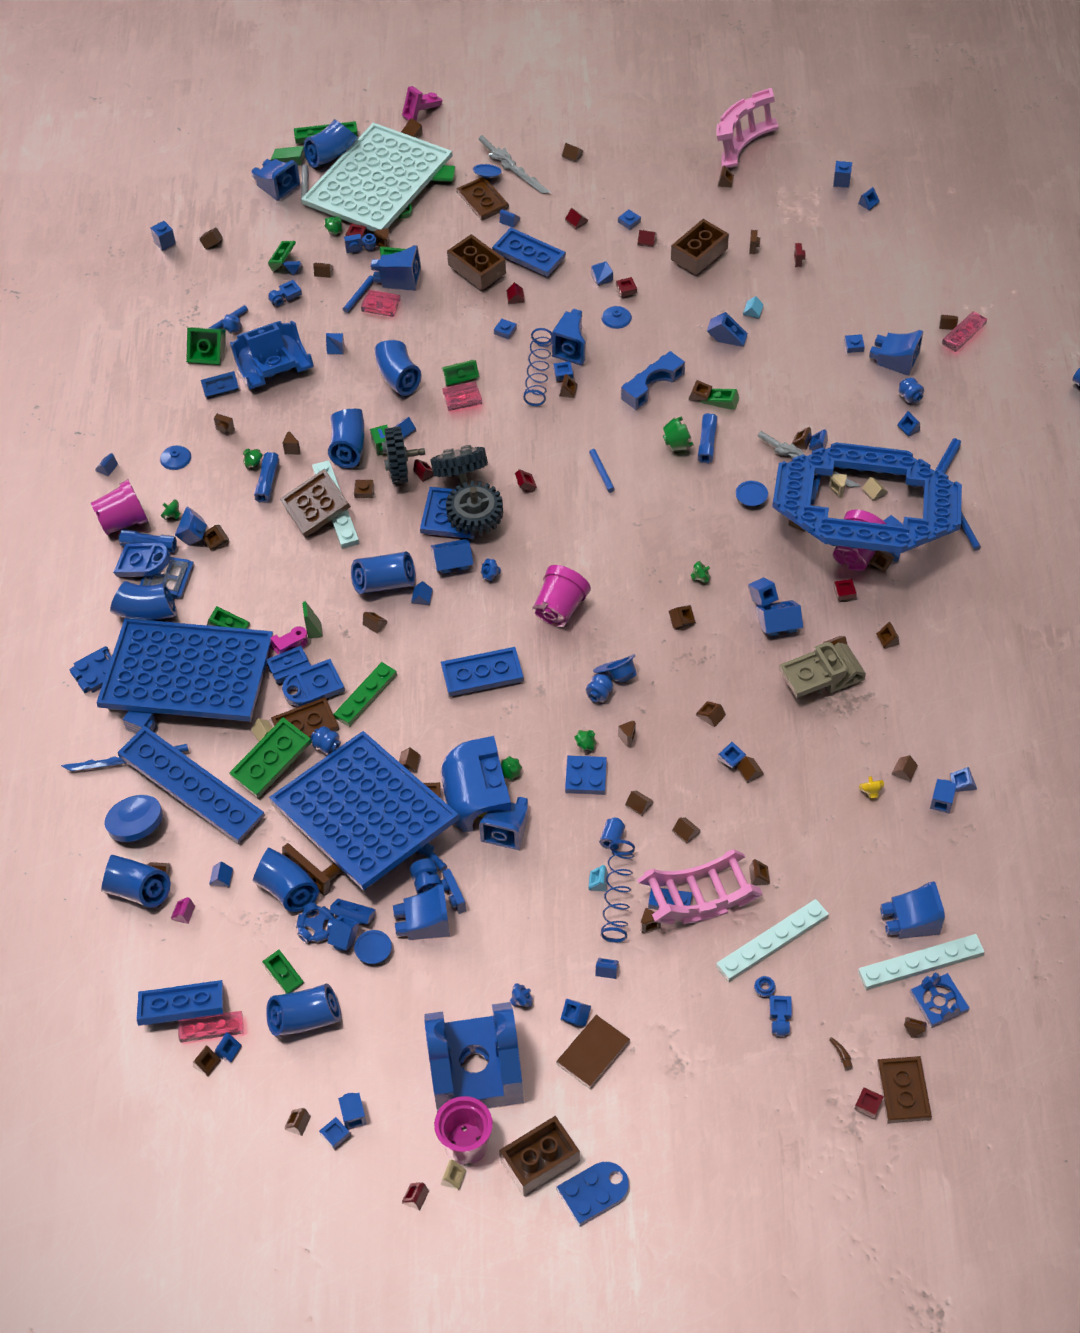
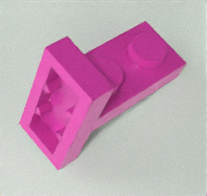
M409 86L402 116L408 120L412 118L417 121L419 110L442 106L443 100L435 93L429 92L423 95L414 86Z

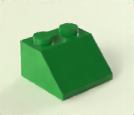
M187 327L186 362L221 364L225 349L226 329Z

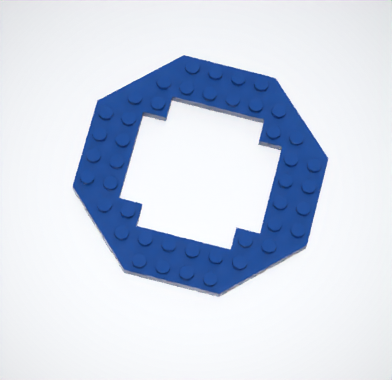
M836 442L831 444L830 448L825 449L822 447L812 451L811 455L806 456L803 454L794 457L789 463L785 461L779 463L772 507L824 544L846 546L853 549L862 548L870 551L879 550L889 553H903L960 530L962 484L957 481L953 483L948 480V475L940 470L934 471L930 468L931 465L922 459H915L910 451ZM838 467L841 469L850 468L858 471L868 470L876 473L885 472L894 475H906L907 485L913 487L924 486L922 519L904 517L903 526L829 518L828 507L810 505L814 474L832 476L833 468Z

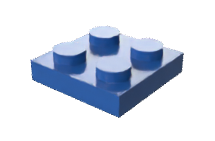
M567 755L565 793L605 795L607 757Z

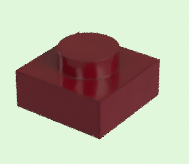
M351 223L345 236L360 234L361 238H363L367 228L366 226Z
M795 243V267H802V260H805L806 252L802 250V243Z
M632 277L616 281V287L621 297L637 293V287Z
M521 469L515 473L517 484L520 488L531 492L537 488L532 474Z
M853 579L834 581V589L838 601L857 597Z
M863 1087L854 1109L875 1118L884 1096Z

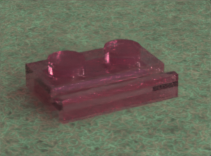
M368 290L361 305V311L394 317L398 303L401 300L400 295Z
M476 381L442 388L448 411L482 404V398Z

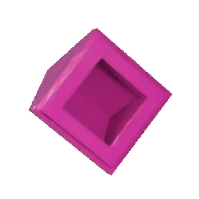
M189 897L177 901L171 916L173 921L189 924L195 909V905Z

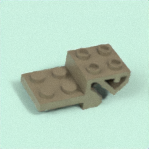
M825 642L815 646L813 652L779 665L780 672L796 698L827 687L829 692L833 693L865 680L866 676L864 669L849 646L839 642L835 646L833 643Z

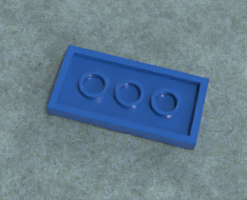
M511 227L492 247L499 255L546 277L566 257L565 251Z
M515 647L441 661V668L449 697L524 681Z
M223 980L138 991L136 1017L138 1026L223 1014Z

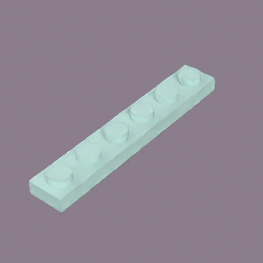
M329 460L312 465L314 474L325 468L340 490ZM345 510L331 520L342 549L359 544V539L348 510Z
M815 899L717 962L716 967L726 980L730 982L827 919L829 913Z
M974 934L859 968L858 974L865 990H869L983 956L985 951L977 935Z

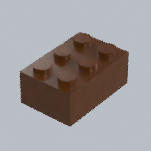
M702 219L671 245V260L697 275L728 249L729 233Z
M472 234L447 250L448 265L480 290L485 289L506 274L505 258Z
M556 1115L499 1150L500 1161L523 1196L580 1161V1150Z

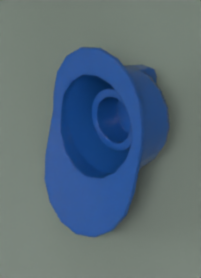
M632 654L623 659L605 663L596 667L593 672H606L612 680L625 682L637 675L633 658L636 655Z

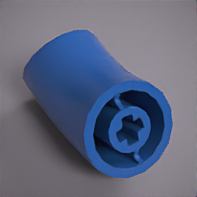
M334 119L323 131L305 139V157L311 167L322 166L346 152L358 137Z
M386 340L378 343L374 347V353L382 377L400 395H410L418 388L422 375L419 367L410 360L406 345L398 340Z
M351 408L340 410L330 416L331 441L328 447V456L335 465L341 468H353L358 465L364 449L365 426L363 412L361 409Z
M407 551L355 559L351 565L352 584L359 594L410 587L415 584V566L410 553Z
M125 581L118 588L110 607L112 614L128 619L156 621L177 615L173 597L165 583L145 586Z
M267 848L258 864L252 882L270 892L289 912L302 911L305 905L314 903L319 895V888L314 880L294 861L278 851Z
M111 854L103 876L101 892L126 898L152 908L157 907L167 898L171 882L167 873L160 869Z
M328 983L302 991L271 996L266 1007V1018L270 1032L277 1037L306 1032L340 1022L341 1010L334 990Z

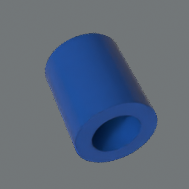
M613 817L606 820L599 840L600 845L604 848L609 849V844L612 841L622 839L625 824L621 819ZM620 843L613 844L611 847L616 850L619 848Z

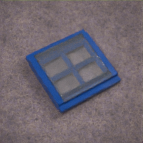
M170 557L169 563L161 572L152 576H143L140 585L165 583L174 599L182 598L194 562L188 559Z

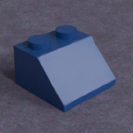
M467 539L430 545L435 569L441 573L451 572L452 568L457 567L459 570L470 568L469 565H474L470 542Z
M793 600L770 603L764 607L756 606L762 631L766 634L768 633L769 636L778 635L780 631L786 630L787 633L797 632L799 628H803L801 605Z

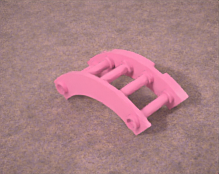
M772 88L753 93L752 97L747 100L744 98L739 100L721 116V122L717 125L716 133L717 140L723 142L722 166L725 165L727 168L738 166L739 154L750 141L762 134L779 129L776 118L772 119L770 103L775 102ZM763 105L766 121L755 125L753 110ZM747 114L749 128L742 131L740 119ZM734 129L736 130V137L733 136Z
M733 849L709 863L685 870L660 871L651 869L646 871L637 881L640 884L651 886L659 905L658 911L652 914L655 922L674 924V921H682L683 924L705 921L728 913L727 909L739 905L740 908L762 896L763 893L759 887L747 883L738 864L740 860L745 858L744 853ZM731 866L740 889L727 895L717 873ZM710 876L719 899L705 902L696 880ZM688 883L697 905L685 906L675 885ZM660 886H667L675 905L666 903Z

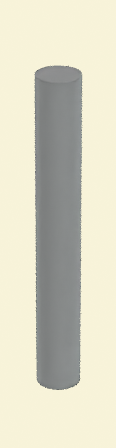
M302 165L301 198L308 192L307 165Z

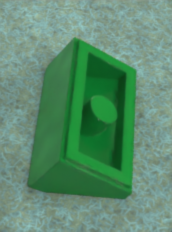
M443 165L431 181H453L455 179V166Z
M281 241L268 261L272 272L284 263L295 246L296 241Z

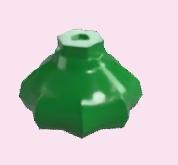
M331 216L325 219L324 227L334 235L342 233V220L340 217L336 216L334 218Z
M246 449L243 452V463L246 468L255 467V465H259L263 455L259 449Z
M174 499L169 505L165 502L163 503L165 507L161 513L163 519H177L180 516L179 502Z
M697 561L693 566V572L690 574L691 578L694 581L708 582L711 578L708 571L710 567H705L701 561Z
M579 730L577 735L574 736L577 746L581 747L583 751H593L597 744L593 730Z
M508 756L506 759L501 760L500 764L504 778L512 781L514 778L520 777L522 766L519 763V759Z

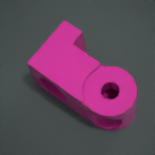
M301 626L294 627L290 633L280 638L277 634L270 637L272 649L277 655L299 646L304 648L308 644L307 631Z

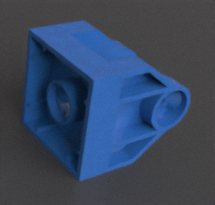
M511 1002L492 1004L493 1016L452 1022L444 1021L443 1011L424 1014L437 1112L447 1101L462 1096L478 1099L487 1108L524 1103L516 1025ZM471 1054H479L486 1061H489L486 1064V1068L477 1073L466 1071L464 1067H461V1064Z

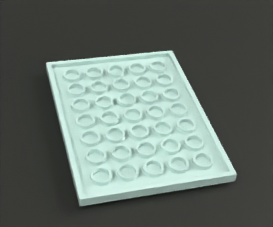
M372 123L301 198V202L306 206L335 217H340V219L350 223L366 226L371 231L387 229L432 180L442 166L451 159L453 154L451 150Z

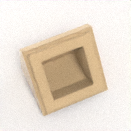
M833 474L830 476L829 488L842 498L847 475Z
M870 477L862 487V490L873 501L888 493L880 482L873 477Z
M258 718L251 731L256 739L260 741L273 727L268 720Z
M449 1159L440 1185L459 1190L466 1169L453 1159Z

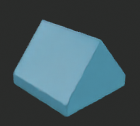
M757 296L747 301L743 315L760 318L763 303Z
M605 865L590 871L589 890L607 891L606 877L608 871Z

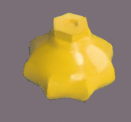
M872 776L868 777L869 782L859 784V789L866 793L869 799L879 797L878 794L884 787L883 780L873 781Z

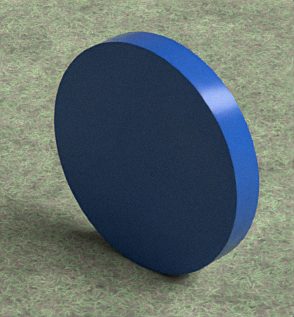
M130 796L116 803L108 811L104 825L109 836L116 841L131 842L139 840L152 833L159 826L163 818V810L158 800L152 796Z

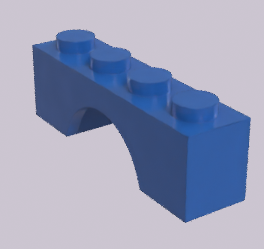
M671 351L662 355L655 363L650 364L632 380L623 384L621 387V400L637 410L648 401L647 387L657 381L673 383L685 374V361Z

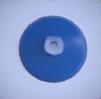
M479 164L473 167L476 175L486 179L497 177L502 172L499 167L490 164Z
M612 306L603 312L601 319L607 327L620 329L629 325L632 315L624 307Z
M174 445L162 452L160 463L166 469L179 470L190 463L192 455L186 447Z
M745 481L736 488V497L745 505L757 506L766 501L768 490L765 485L758 481Z
M369 930L362 933L354 945L356 956L361 961L369 964L385 960L392 948L388 935L379 930Z

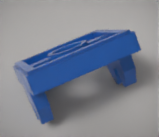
M935 972L931 978L926 976L922 980L921 985L910 990L912 997L931 1028L969 1011L968 1004L948 973L940 976ZM935 986H944L951 992L947 994L938 993ZM928 989L932 995L931 1001L924 1003V994ZM937 996L942 997L945 1000V1004L937 1006L933 999ZM955 998L956 1003L949 1009L947 1007L948 1001ZM935 1008L937 1010H941L942 1012L941 1014L934 1013L929 1009Z

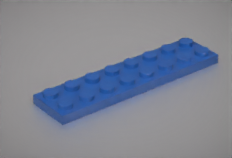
M143 726L117 752L121 759L238 844L265 816L261 809L146 726Z

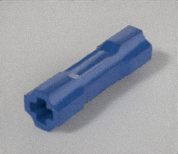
M706 413L702 417L701 440L698 450V461L701 463L709 464L713 461L714 439L718 418L715 414Z
M266 452L263 456L262 469L254 492L255 500L259 503L270 501L272 484L280 460L278 458L279 455L275 452Z
M121 530L119 535L120 546L130 543H162L169 552H175L177 547L176 536H158L131 530Z

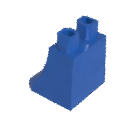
M266 159L263 161V168L255 167L251 170L252 177L256 180L257 186L276 201L301 184L298 164L293 160L281 162L276 159L273 161Z
M413 245L398 253L381 255V259H372L371 270L374 271V283H382L383 288L416 291L421 271L418 246Z
M572 309L571 312L566 311L552 331V357L567 362L570 361L577 365H582L585 362L586 342L581 335V310Z
M917 330L906 334L888 333L887 336L877 335L875 344L871 347L869 357L876 359L878 366L909 376L920 353L924 331Z
M518 797L516 803H511V811H487L479 824L481 842L520 851L528 820V799Z
M935 881L928 882L910 892L891 898V902L880 905L882 917H893L892 921L885 922L887 935H898L899 939L940 935L945 912Z
M438 884L421 894L404 898V903L393 905L394 919L406 917V921L395 923L396 936H408L409 940L450 937L443 884Z

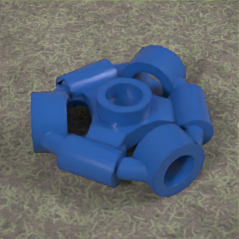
M316 903L305 905L304 911L298 915L297 919L298 937L305 943L309 941H316L317 943L328 939L333 920L335 919L334 914L329 913L330 910L327 907L317 906ZM329 920L326 931L323 929L325 921ZM305 927L315 932L314 935L312 936V934L307 929H305Z

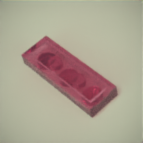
M973 311L943 338L942 344L954 352L958 351L986 325L987 318Z
M242 1011L178 1020L180 1043L223 1037L226 1032L231 1036L244 1034Z

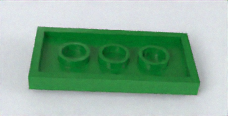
M282 718L229 772V775L259 798L312 743V740L285 718Z

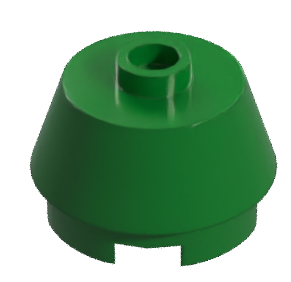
M682 416L676 419L673 418L663 427L665 433L663 439L666 445H670L672 451L688 450V448L694 446L693 442L689 443L688 439L691 438L686 424H681L680 422L683 420Z

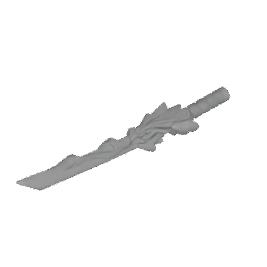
M483 135L479 137L478 140L491 151L488 156L497 161L501 160V165L504 166L503 169H511L539 192L551 193L535 177L527 175L522 167L518 168L516 162L512 160L511 155L508 154L505 148L503 150L499 147L495 148Z
M762 431L758 434L760 439L775 447L774 452L779 453V455L789 456L792 459L803 455L802 450L792 443L790 445L785 442L780 443ZM846 478V486L860 487L859 484Z

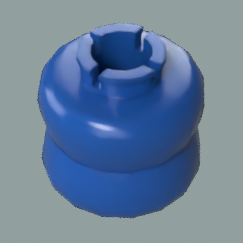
M905 378L899 384L898 393L908 403H917L923 398L924 387L915 378Z
M596 674L592 677L585 690L591 701L604 702L614 686L607 675Z
M322 726L319 729H315V732L312 733V746L315 749L321 750L324 754H331L336 750L335 748L338 749L340 747V736L337 732Z

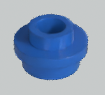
M762 976L755 981L754 989L759 996L769 997L775 992L776 985L770 977ZM765 985L768 989H762L761 986Z

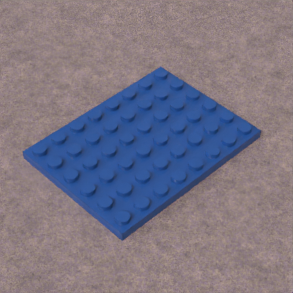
M125 618L96 702L97 708L251 722L267 663L266 659H268L271 648L270 637L273 636V631Z
M364 731L269 797L270 802L363 891L460 820L459 814Z

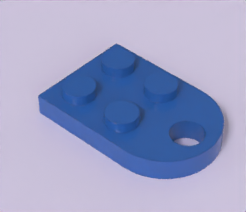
M162 543L125 544L113 573L116 577L155 575L161 572L169 563L170 552Z
M331 659L290 674L282 685L286 701L298 707L345 691ZM293 689L298 691L294 695L288 694V692Z
M604 1161L594 1164L556 1186V1190L578 1226L581 1227L620 1204L628 1193L629 1181L622 1167L616 1163ZM614 1174H618L622 1177V1181L614 1184L609 1178Z

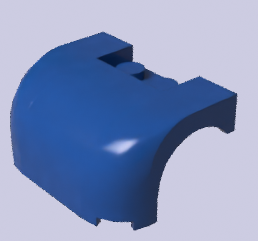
M281 321L274 322L237 336V340L230 342L236 366L249 390L266 384L264 378L272 377L276 373L286 372L292 368H295L297 372H301L314 367L311 354L306 353L294 321L283 324Z
M494 736L466 741L456 746L447 754L441 767V782L446 804L459 814L460 820L454 823L456 827L462 829L463 832L473 831V821L480 814L491 810L511 811V801L507 785L505 784Z

